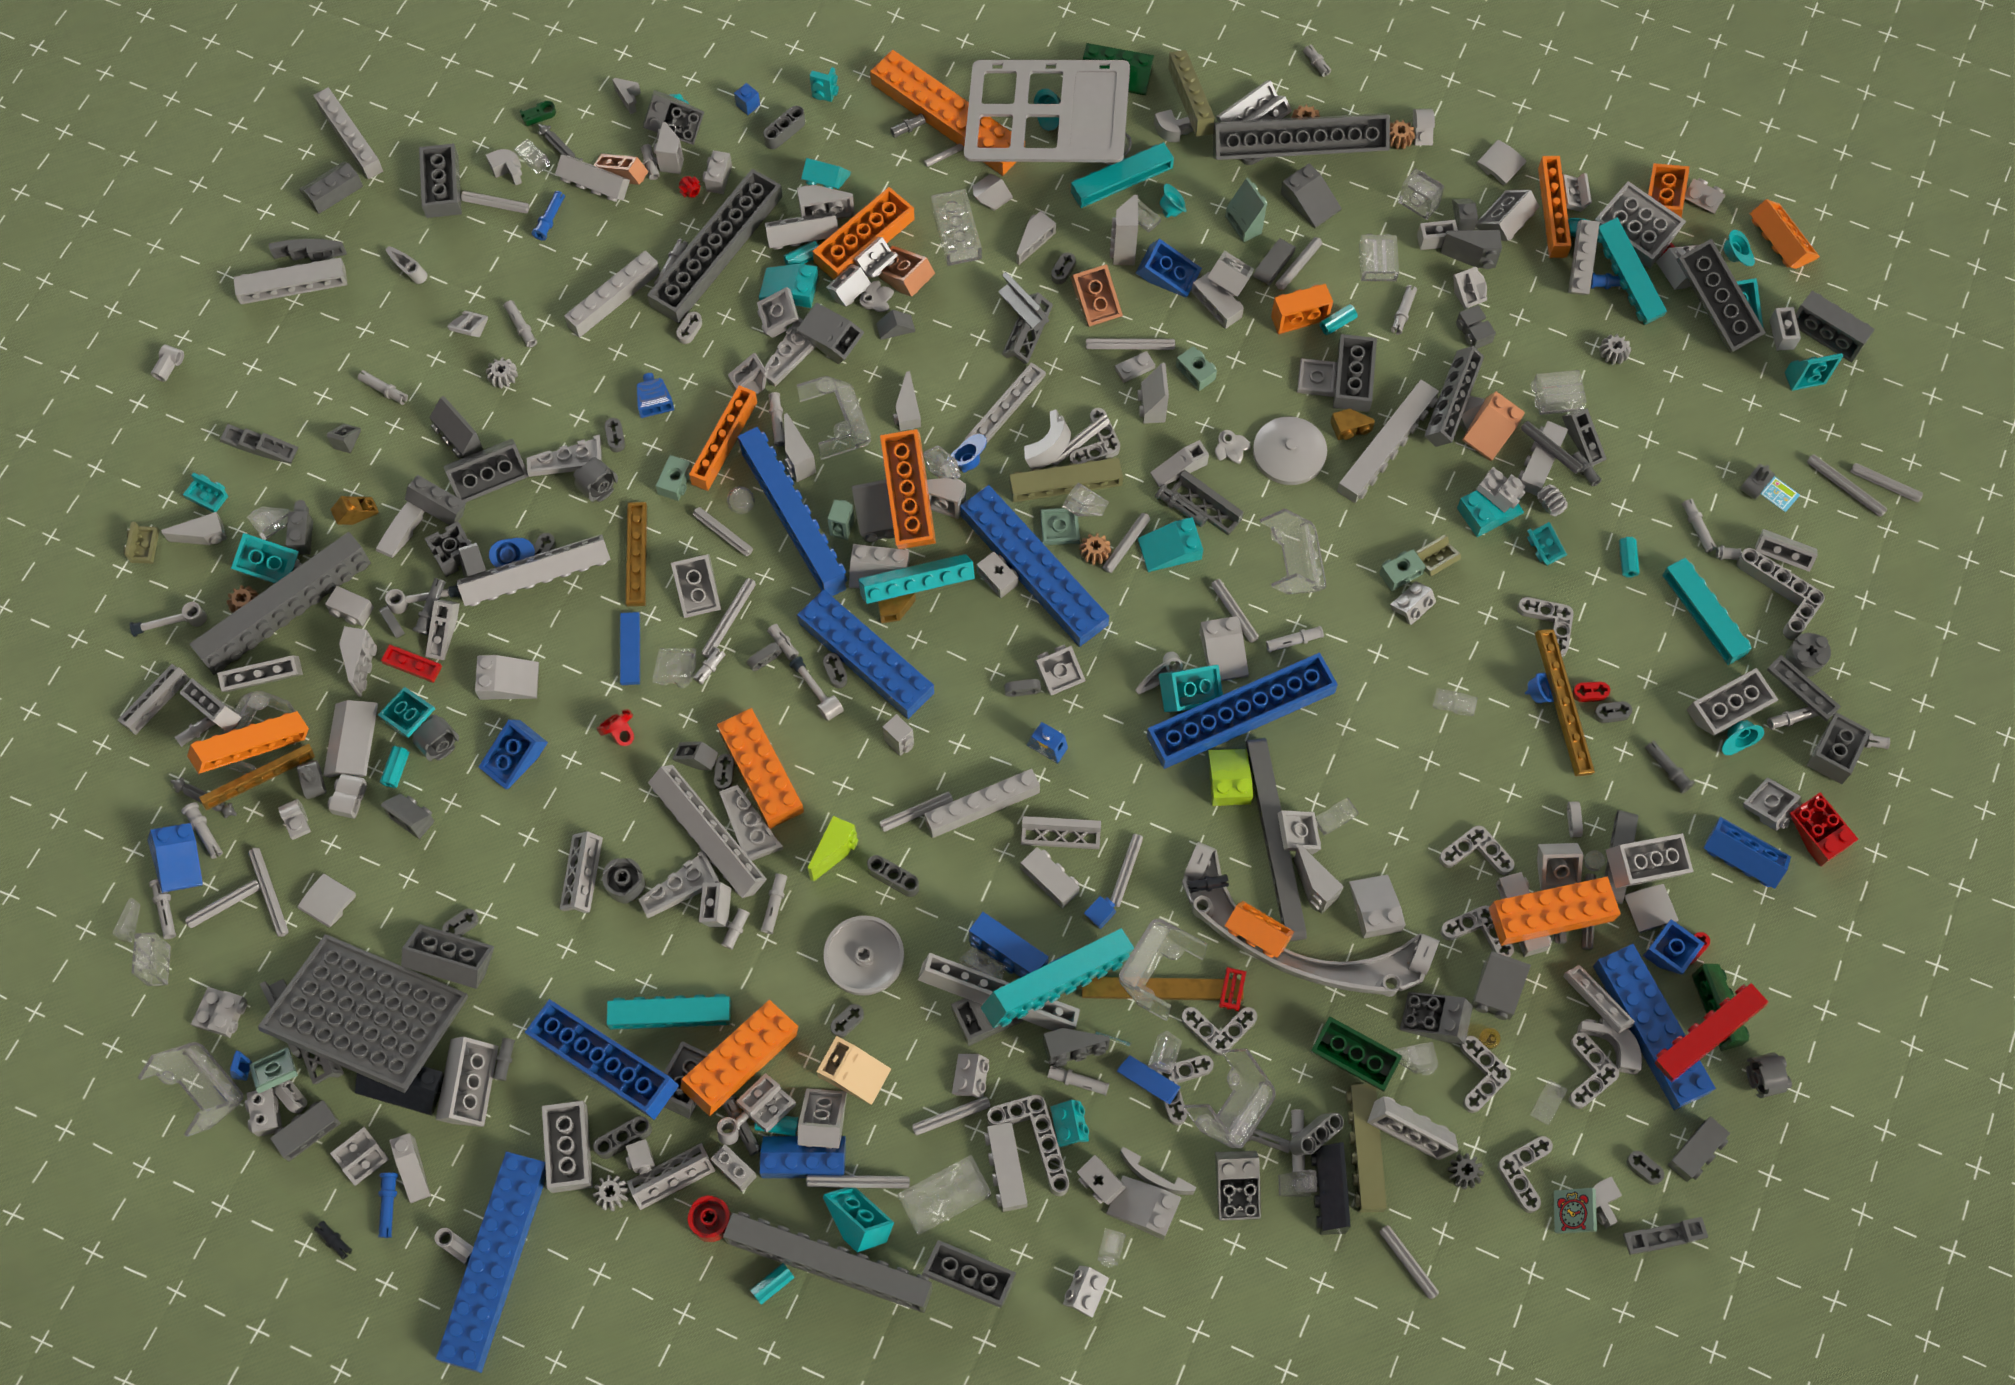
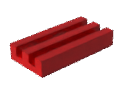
M1226 968L1219 1003L1220 1008L1226 1007L1230 1010L1235 1009V1011H1239L1247 971ZM1234 973L1228 1003H1226L1224 1000L1229 974ZM1239 974L1241 975V980L1235 1005L1232 1004L1237 975Z

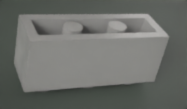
M1208 272L1193 282L1192 293L1226 329L1242 318L1244 308L1240 301H1236L1233 296L1225 292V288L1220 285L1217 287L1210 283V279L1207 278L1210 274Z
M1765 529L1762 530L1755 545V550L1761 554L1809 572L1818 556L1816 548Z
M1036 847L1020 863V869L1062 909L1079 893L1078 881L1064 873L1065 869L1059 863L1055 864L1051 860L1049 853L1044 849L1041 851Z

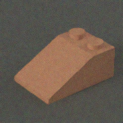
M892 246L890 248L891 251L896 252L898 256L891 265L881 270L882 273L878 277L900 293L912 297L930 280L935 272L927 257Z
M1107 264L1074 274L1070 277L1088 327L1123 316Z
M1496 391L1485 398L1462 441L1492 461L1516 429L1525 412Z

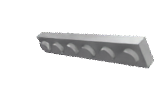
M1031 362L967 435L965 440L974 434H982L987 438L988 443L1046 376V372Z

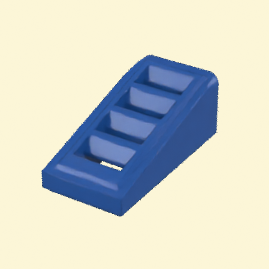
M236 1051L234 1054L230 1073L231 1078L246 1081L250 1072L249 1065L252 1061L240 1051Z

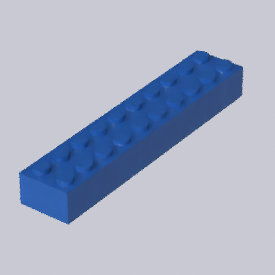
M756 427L739 435L738 440L742 456L821 591L825 590L831 596H834L846 590L845 582H847L844 566L836 561L837 555L834 549H829L825 534L819 532V524L816 519L812 520L808 505H803L801 501L802 496L798 489L795 490L792 485L794 483L790 475L786 476L782 461H777L776 451L773 446L769 447L766 434L760 432L759 428Z
M990 485L960 505V516L993 552L1005 559L1006 565L1010 569L1013 568L1016 571L1018 580L1079 647L1109 625V615Z
M1317 653L1149 727L1147 739L1163 769H1166L1335 694L1338 684L1321 654Z
M509 1152L505 1153L436 1360L482 1373L546 1180V1165L544 1161Z

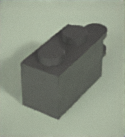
M298 500L294 504V511L288 512L286 547L299 551L298 555L311 554L313 520L309 515V508L306 506V503L303 500Z

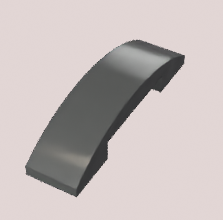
M1702 1217L1647 1230L1642 1229L1624 1233L1623 1237L1629 1255L1702 1240L1708 1238V1234Z

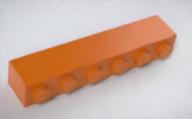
M1542 156L1538 172L1549 258H1564L1568 256L1570 251L1571 239L1560 156Z
M740 385L738 386L689 473L692 485L709 491L757 404L755 391Z
M298 711L285 713L280 717L269 718L261 723L250 724L238 730L233 729L228 733L214 735L203 741H195L190 745L187 757L198 774L303 741L309 728Z

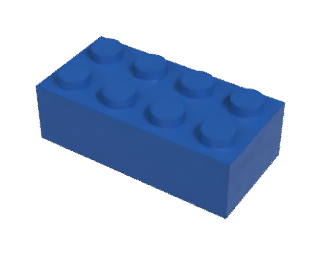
M984 912L981 913L969 929L971 947L979 952L980 950L985 952L987 958L992 962L996 963L998 961L1001 963L1003 969L1010 974L1014 972L1021 978L1048 965L1049 956Z

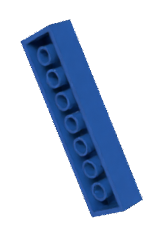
M822 590L797 614L799 624L830 652L837 654L846 666L907 719L934 694V684L825 590Z
M1634 944L1598 959L1593 968L1607 993L1635 1021L1634 1025L1628 1029L1635 1036L1643 1057L1673 1110L1700 1099L1715 1090L1716 1088L1700 1060L1672 1083L1655 1065V1061L1658 1059L1656 1055L1661 1050L1666 1048L1668 1051L1674 1046L1672 1042L1681 1035L1684 1038L1686 1035Z
M550 999L525 1031L533 1041L653 1120L656 1119L679 1087L671 1077Z

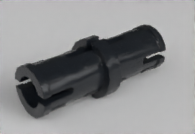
M1227 874L1215 877L1204 876L1203 879L1187 881V885H1189L1187 888L1189 893L1204 890L1210 892L1215 888L1228 887L1229 883L1226 881L1229 880Z
M325 1221L318 1224L320 1227L316 1226L314 1231L326 1242L325 1245L332 1248L342 1260L347 1258L348 1255L346 1253L351 1254L352 1249L341 1239V1235L338 1232L335 1233Z

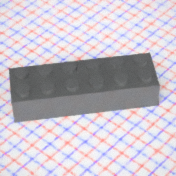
M1712 238L1676 259L1729 353L1766 333Z

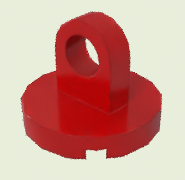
M624 709L621 711L623 714L610 716L596 729L600 736L609 733L615 743L620 746H628L634 740V733L627 723L633 717V714L629 709ZM622 731L628 734V739L625 742L620 740V733Z

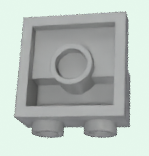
M788 287L757 302L759 309L757 313L763 323L762 330L772 338L787 331L786 326L799 320L792 293Z
M1492 467L1476 490L1505 513L1509 508L1513 509L1519 503L1522 496L1526 493L1524 490L1526 485L1512 474L1506 478L1500 471Z
M1065 644L1054 648L1055 652L1050 655L1048 652L1037 655L1038 660L1034 661L1050 696L1086 681L1072 646L1066 647Z
M1767 777L1743 803V807L1759 816L1760 822L1777 831L1780 827L1784 829L1790 821L1789 813L1801 806V796Z
M1282 810L1278 813L1284 850L1297 851L1300 845L1311 855L1321 850L1315 812Z
M208 987L191 1025L231 1038L232 1033H235L238 1028V1020L241 1014L246 1010L247 1000L242 996Z

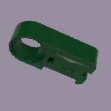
M543 101L536 104V107L522 111L521 109L520 114L525 126L528 127L553 118L556 115L554 103ZM546 107L552 108L550 112L543 111Z

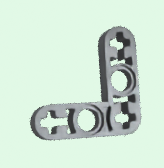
M1102 408L1093 409L1090 413L1091 424L1098 419L1095 418V415L1100 417L1105 414L1107 416L1105 410ZM1111 422L1103 428L1108 429L1110 434L1103 436L1099 431L1096 434L1099 442L1072 451L1069 460L1070 464H1081L1090 460L1100 461L1119 454L1120 442ZM1109 440H1111L1110 443L1113 447H1115V450L1109 448ZM1098 450L1100 455L1093 457L1090 455V452ZM1078 456L1081 461L1078 462V460H1075V457Z
M1530 597L1522 598L1517 606L1519 614L1525 617L1553 622L1552 629L1555 631L1557 642L1562 641L1560 648L1562 649L1561 656L1563 657L1569 648L1573 621L1572 608L1568 605ZM1525 604H1528V610L1525 609ZM1540 608H1549L1550 614H1543ZM1562 611L1566 612V618L1561 614ZM1562 627L1566 630L1567 634L1559 635L1556 629Z
M1475 826L1444 849L1439 857L1443 867L1451 868L1477 849L1499 874L1508 875L1514 868L1513 859L1482 826ZM1476 833H1482L1481 838L1478 837L1474 842L1471 841ZM1461 842L1468 844L1469 850L1461 851L1458 844ZM1486 847H1495L1497 853L1495 855L1488 854ZM1455 851L1456 855L1453 856L1452 862L1450 860L1446 861V855L1450 856ZM1499 854H1501L1500 860L1497 859V861H1495ZM1507 862L1509 864L1507 868L1501 867L1502 863Z
M1485 905L1446 921L1441 927V936L1449 941L1481 928L1493 952L1507 957H1511L1514 953L1512 944L1502 945L1504 949H1508L1507 955L1504 952L1500 953L1502 948L1500 943L1495 944L1499 942V939L1490 935L1489 930L1495 928L1491 915L1488 917V920L1486 917H1481L1483 911L1485 914H1490L1488 909L1490 906ZM1463 919H1471L1473 926L1471 928L1465 927L1462 923ZM1456 922H1458L1459 928L1454 930L1453 935L1450 932L1446 933L1448 926L1450 929L1457 926Z
M1192 1007L1186 1008L1183 1011L1181 1020L1214 1054L1224 1055L1255 1024L1257 1013L1250 1007L1243 1008L1221 1031L1197 1009ZM1187 1013H1188L1189 1015H1191V1014L1193 1013V1014L1195 1015V1016H1194V1020H1195L1197 1023L1199 1022V1020L1202 1021L1201 1023H1199V1025L1197 1026L1196 1029L1194 1028V1026L1196 1025V1023H1195L1193 1020H1189V1021L1186 1020V1019H1187V1015H1186ZM1244 1013L1246 1015L1250 1013L1252 1021L1247 1020L1242 1026L1240 1023L1244 1019ZM1203 1026L1209 1027L1211 1034L1209 1036L1201 1035L1200 1028ZM1235 1026L1239 1029L1240 1033L1238 1036H1231L1228 1029ZM1226 1036L1228 1040L1224 1043L1223 1047L1225 1049H1217L1216 1042L1221 1043Z
M1580 1032L1573 1036L1570 1044L1572 1049L1594 1074L1570 1094L1569 1103L1576 1109L1584 1108L1619 1077V1070L1587 1034ZM1583 1039L1585 1041L1583 1045L1578 1046L1576 1044L1578 1040ZM1590 1046L1592 1049H1590L1586 1054H1584V1051L1588 1049ZM1591 1053L1599 1055V1063L1591 1062L1589 1058ZM1611 1070L1613 1072L1612 1077L1609 1076L1602 1081L1601 1077L1606 1074V1071ZM1589 1082H1597L1599 1084V1091L1594 1092L1590 1090ZM1586 1092L1587 1095L1582 1099V1102L1577 1103L1575 1101L1576 1095L1580 1096Z
M1467 1036L1465 1044H1461L1460 1049L1486 1075L1463 1100V1106L1466 1111L1476 1113L1505 1085L1511 1073L1508 1067L1476 1037ZM1467 1043H1474V1050L1472 1048L1468 1050L1466 1048ZM1481 1049L1482 1051L1477 1055V1057H1474L1473 1055H1475V1051ZM1482 1055L1488 1056L1491 1064L1483 1065L1480 1062V1057ZM1495 1063L1497 1066L1490 1072L1489 1069H1491ZM1495 1070L1498 1072L1503 1071L1505 1073L1503 1075L1504 1078L1498 1079L1496 1077L1498 1073ZM1483 1084L1491 1085L1492 1093L1485 1094L1481 1086ZM1479 1094L1481 1098L1476 1103L1478 1107L1475 1105L1471 1107L1469 1105L1470 1100H1474Z
M1202 1055L1163 1066L1157 1072L1161 1075L1162 1072H1165L1167 1075L1170 1074L1168 1079L1178 1085V1083L1210 1074L1214 1064L1209 1056ZM1201 1061L1209 1063V1065L1207 1066V1070H1204L1203 1067H1200L1196 1069L1197 1073H1194V1067L1192 1063H1195V1067L1200 1066ZM1181 1066L1189 1067L1190 1074L1188 1076H1182L1179 1073ZM1179 1089L1177 1099L1172 1101L1171 1104L1163 1101L1169 1121L1176 1126L1182 1125L1187 1118V1111ZM1180 1103V1105H1177L1178 1113L1183 1114L1181 1120L1172 1117L1175 1110L1174 1107L1169 1108V1106Z
M1545 1136L1538 1137L1506 1155L1498 1163L1499 1173L1521 1208L1527 1213H1533L1538 1210L1541 1200L1522 1169L1542 1159L1552 1151L1553 1144ZM1539 1142L1541 1144L1546 1143V1151L1541 1149L1536 1153L1534 1152V1149L1540 1145ZM1527 1151L1531 1156L1530 1161H1522L1520 1159V1152ZM1504 1161H1506L1507 1164H1512V1167L1510 1169L1513 1174L1516 1171L1518 1172V1174L1515 1175L1512 1179L1509 1178V1176L1512 1174L1510 1170H1505L1503 1168V1166L1505 1165ZM1515 1179H1521L1524 1182L1525 1187L1523 1190H1518L1514 1187ZM1527 1190H1529L1530 1192L1527 1194V1197L1530 1200H1535V1203L1533 1204L1534 1208L1531 1205H1526L1528 1199L1525 1195L1523 1197L1520 1196Z

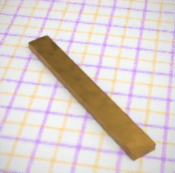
M1554 629L1538 630L1535 632V637L1575 777L1592 775L1595 773L1555 631Z
M1095 977L1092 979V982L1082 987V998L1220 1000L1224 979L1102 977L1097 979ZM1228 979L1224 1001L1229 999L1232 979ZM1241 979L1236 980L1233 1001L1237 1000ZM1242 992L1241 1001L1244 999V992Z

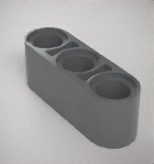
M792 106L765 128L763 134L767 148L772 150L778 148L805 125L804 109L801 106Z
M1279 238L1256 268L1253 277L1268 286L1271 285L1294 254L1296 247Z
M873 855L868 859V872L872 877L905 896L914 897L918 894L919 880L915 875L879 855ZM876 863L882 865L881 868L877 870L871 867L873 864ZM891 873L898 874L896 879H890L888 876ZM912 882L915 884V887L912 889L905 887L907 883Z
M1327 1113L1318 1116L1291 1139L1289 1148L1292 1154L1299 1156L1314 1153L1343 1128V1117L1339 1113Z
M643 1116L635 1117L596 1139L593 1146L594 1151L600 1158L609 1159L624 1151L627 1145L644 1140L650 1136L652 1126L647 1118ZM641 1123H645L646 1129L642 1132H638L637 1126ZM621 1134H628L627 1140L624 1142L618 1141V1137ZM609 1144V1149L606 1152H600L601 1145Z

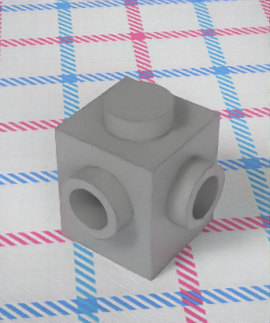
M646 1139L626 1146L629 1156L625 1157L629 1169L633 1168L635 1173L645 1174L650 1172L652 1167H655Z

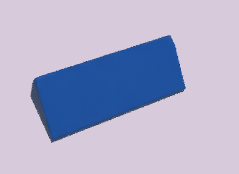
M1131 1055L1128 1056L1117 1070V1072L1168 1104L1172 1103L1181 1088Z

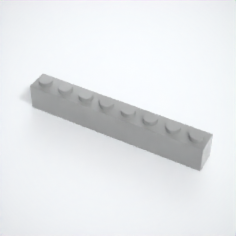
M1423 380L1419 381L1340 481L1337 489L1338 493L1354 503L1359 498H1364L1368 491V486L1375 484L1379 472L1383 473L1386 470L1387 462L1390 459L1393 460L1399 451L1397 449L1407 443L1410 433H1415L1419 426V421H1424L1429 414L1428 410L1430 407L1434 408L1436 406L1439 390Z
M601 534L458 579L457 586L464 605L475 606L480 601L486 599L494 600L499 595L505 593L510 595L521 588L529 589L540 582L548 583L555 577H567L574 571L582 572L588 570L593 565H604L611 559Z
M673 765L660 767L648 782L653 788V792L662 799L664 805L671 810L676 820L684 826L689 836L698 843L699 848L711 859L712 864L720 870L723 877L733 886L735 892L742 898L753 896L767 880L676 768Z
M929 953L923 961L918 981L982 1005L993 991L1009 984V982ZM1047 1001L1040 1009L1036 1011L1031 1009L1026 1016L1020 1018L1052 1031L1061 1028L1074 1030L1077 1025L1080 1009L1059 1001L1052 1003Z

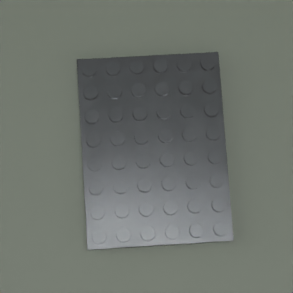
M325 934L258 1025V1029L263 1033L405 1093L468 999V994Z

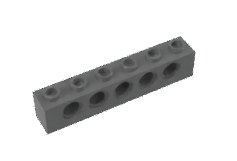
M1474 346L1458 350L1453 359L1424 435L1435 447L1453 442L1484 356Z

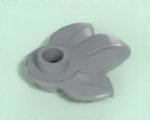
M873 281L867 287L865 293L860 296V304L868 310L874 309L877 312H885L890 309L887 301L893 296L894 290L885 286L881 287L880 281Z
M1224 430L1218 436L1219 444L1215 448V454L1219 461L1228 457L1231 461L1240 464L1243 458V451L1249 450L1251 446L1244 436L1235 435L1230 430ZM1225 436H1229L1230 441H1226Z

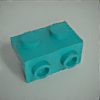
M831 67L828 75L811 71L812 97L832 102L834 96H837L839 86H837L838 76L835 73V68Z
M193 472L191 476L194 481L184 492L183 496L213 513L217 512L229 497L225 487L219 482L213 483L203 474L198 475Z
M1550 522L1533 531L1531 528L1527 530L1529 533L1527 539L1532 547L1536 546L1538 551L1535 554L1540 562L1544 561L1548 566L1567 555Z
M1069 1100L1050 1106L1059 1147L1089 1141V1128L1084 1118L1085 1109L1080 1101Z

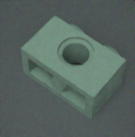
M1194 346L1177 357L1176 368L1198 391L1216 379L1217 369L1215 365L1211 362L1209 363L1204 354Z
M669 456L656 484L658 495L679 501L681 495H684L686 492L687 481L690 480L689 473L692 470L690 461Z
M834 499L828 516L830 536L848 540L854 524L853 506L848 501Z
M1412 549L1408 552L1403 551L1394 560L1389 559L1385 561L1379 574L1390 590L1394 591L1423 575L1426 566L1415 550ZM1398 567H1403L1405 570H1399Z

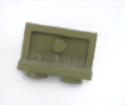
M131 522L130 528L127 530V545L124 546V555L131 563L153 564L160 531L158 527L138 526L136 522Z
M1447 535L1441 536L1416 551L1426 566L1424 571L1429 576L1435 575L1461 559V553L1449 544Z

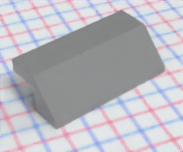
M1267 80L1217 115L1216 119L1218 122L1282 119L1292 110L1286 96H1278L1271 80Z
M346 700L335 704L323 776L328 778L341 774L355 777L366 776L378 703Z

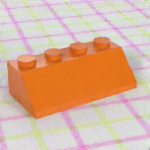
M1766 199L1749 213L1753 218V224L1758 228L1760 227L1763 231L1761 233L1762 236L1773 244L1771 246L1772 249L1783 257L1782 262L1786 267L1797 269L1820 257L1780 203Z

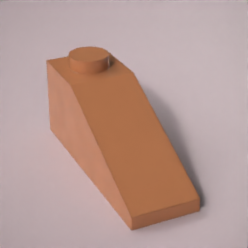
M601 154L594 166L630 179L629 184L640 185L649 172L639 158L633 156Z

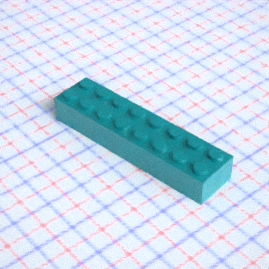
M1121 928L993 991L981 1006V1009L993 1028L999 1025L1005 1027L1012 1022L1013 1018L1017 1017L1020 1019L1026 1016L1029 1010L1033 1009L1036 1011L1043 1007L1045 1002L1049 1001L1052 1003L1059 999L1061 994L1065 993L1068 995L1075 991L1077 986L1081 985L1084 987L1092 982L1093 978L1097 977V979H1100L1108 973L1107 971L1111 969L1113 971L1118 970L1123 966L1122 963L1131 957L1129 954L1134 950V946Z

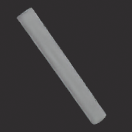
M958 144L925 160L924 164L926 167H929L963 150L964 146Z

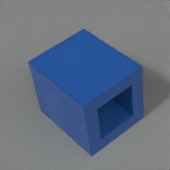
M745 83L734 93L736 106L747 115L760 106L759 93L748 83Z
M1099 896L1084 914L1101 929L1116 913V910L1113 908L1115 904L1108 897L1103 899Z

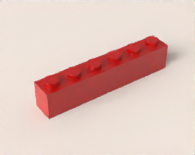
M1752 983L1747 987L1743 984L1735 991L1736 996L1732 999L1729 997L1724 999L1719 1004L1721 1008L1716 1012L1713 1010L1708 1012L1703 1017L1705 1021L1700 1025L1696 1022L1687 1030L1689 1034L1684 1038L1680 1035L1672 1042L1674 1046L1668 1051L1664 1048L1656 1055L1658 1059H1656L1655 1065L1671 1083L1767 1006L1769 1001Z

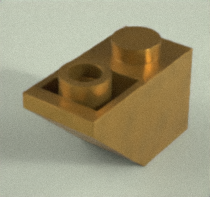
M1349 408L1333 413L1330 423L1338 440H1348L1359 434L1366 435L1373 430L1375 421Z
M341 496L330 509L337 525H354L379 513L372 497Z
M915 593L878 601L881 623L900 621L916 601Z

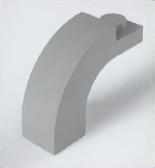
M1056 409L1050 411L1051 426L1048 434L1040 441L1024 446L1025 460L1031 470L1041 469L1054 462L1063 454L1070 442L1071 431L1064 417L1060 416Z
M1603 1017L1598 1023L1595 1020L1586 1019L1578 1025L1577 1033L1582 1032L1588 1036L1603 1038L1613 1046L1616 1052V1067L1619 1072L1636 1075L1641 1070V1050L1635 1036L1629 1029L1618 1034Z

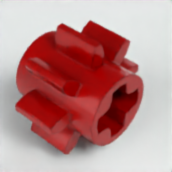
M690 176L683 177L679 182V192L684 197H696L700 192V181L695 176L693 178Z

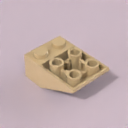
M836 1036L816 1072L820 1079L872 1105L891 1068L855 1045Z

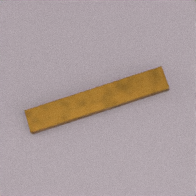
M646 502L628 503L627 607L646 606Z
M307 744L199 798L205 809L209 810L314 758L315 755L310 744Z

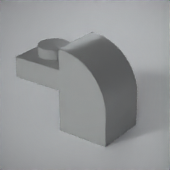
M1171 109L1155 114L1154 126L1159 136L1166 141L1179 142L1180 135L1193 132V127L1188 117L1176 120Z
M1413 109L1414 145H1433V128H1435L1433 109Z
M500 149L486 154L489 166L496 178L509 173L515 185L522 183L520 178L522 175L520 170L521 164L516 153L511 150Z
M298 799L278 807L280 816L292 840L311 832L307 822L308 817L302 803Z
M1612 1176L1593 1187L1596 1189V1217L1601 1225L1604 1224L1605 1228L1618 1222L1608 1203L1622 1196Z

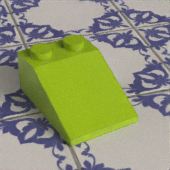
M1247 749L1208 750L1212 806L1251 805L1253 789Z
M835 816L832 817L809 863L808 872L810 880H817L848 856L851 849L854 850L856 848L858 839L854 824Z

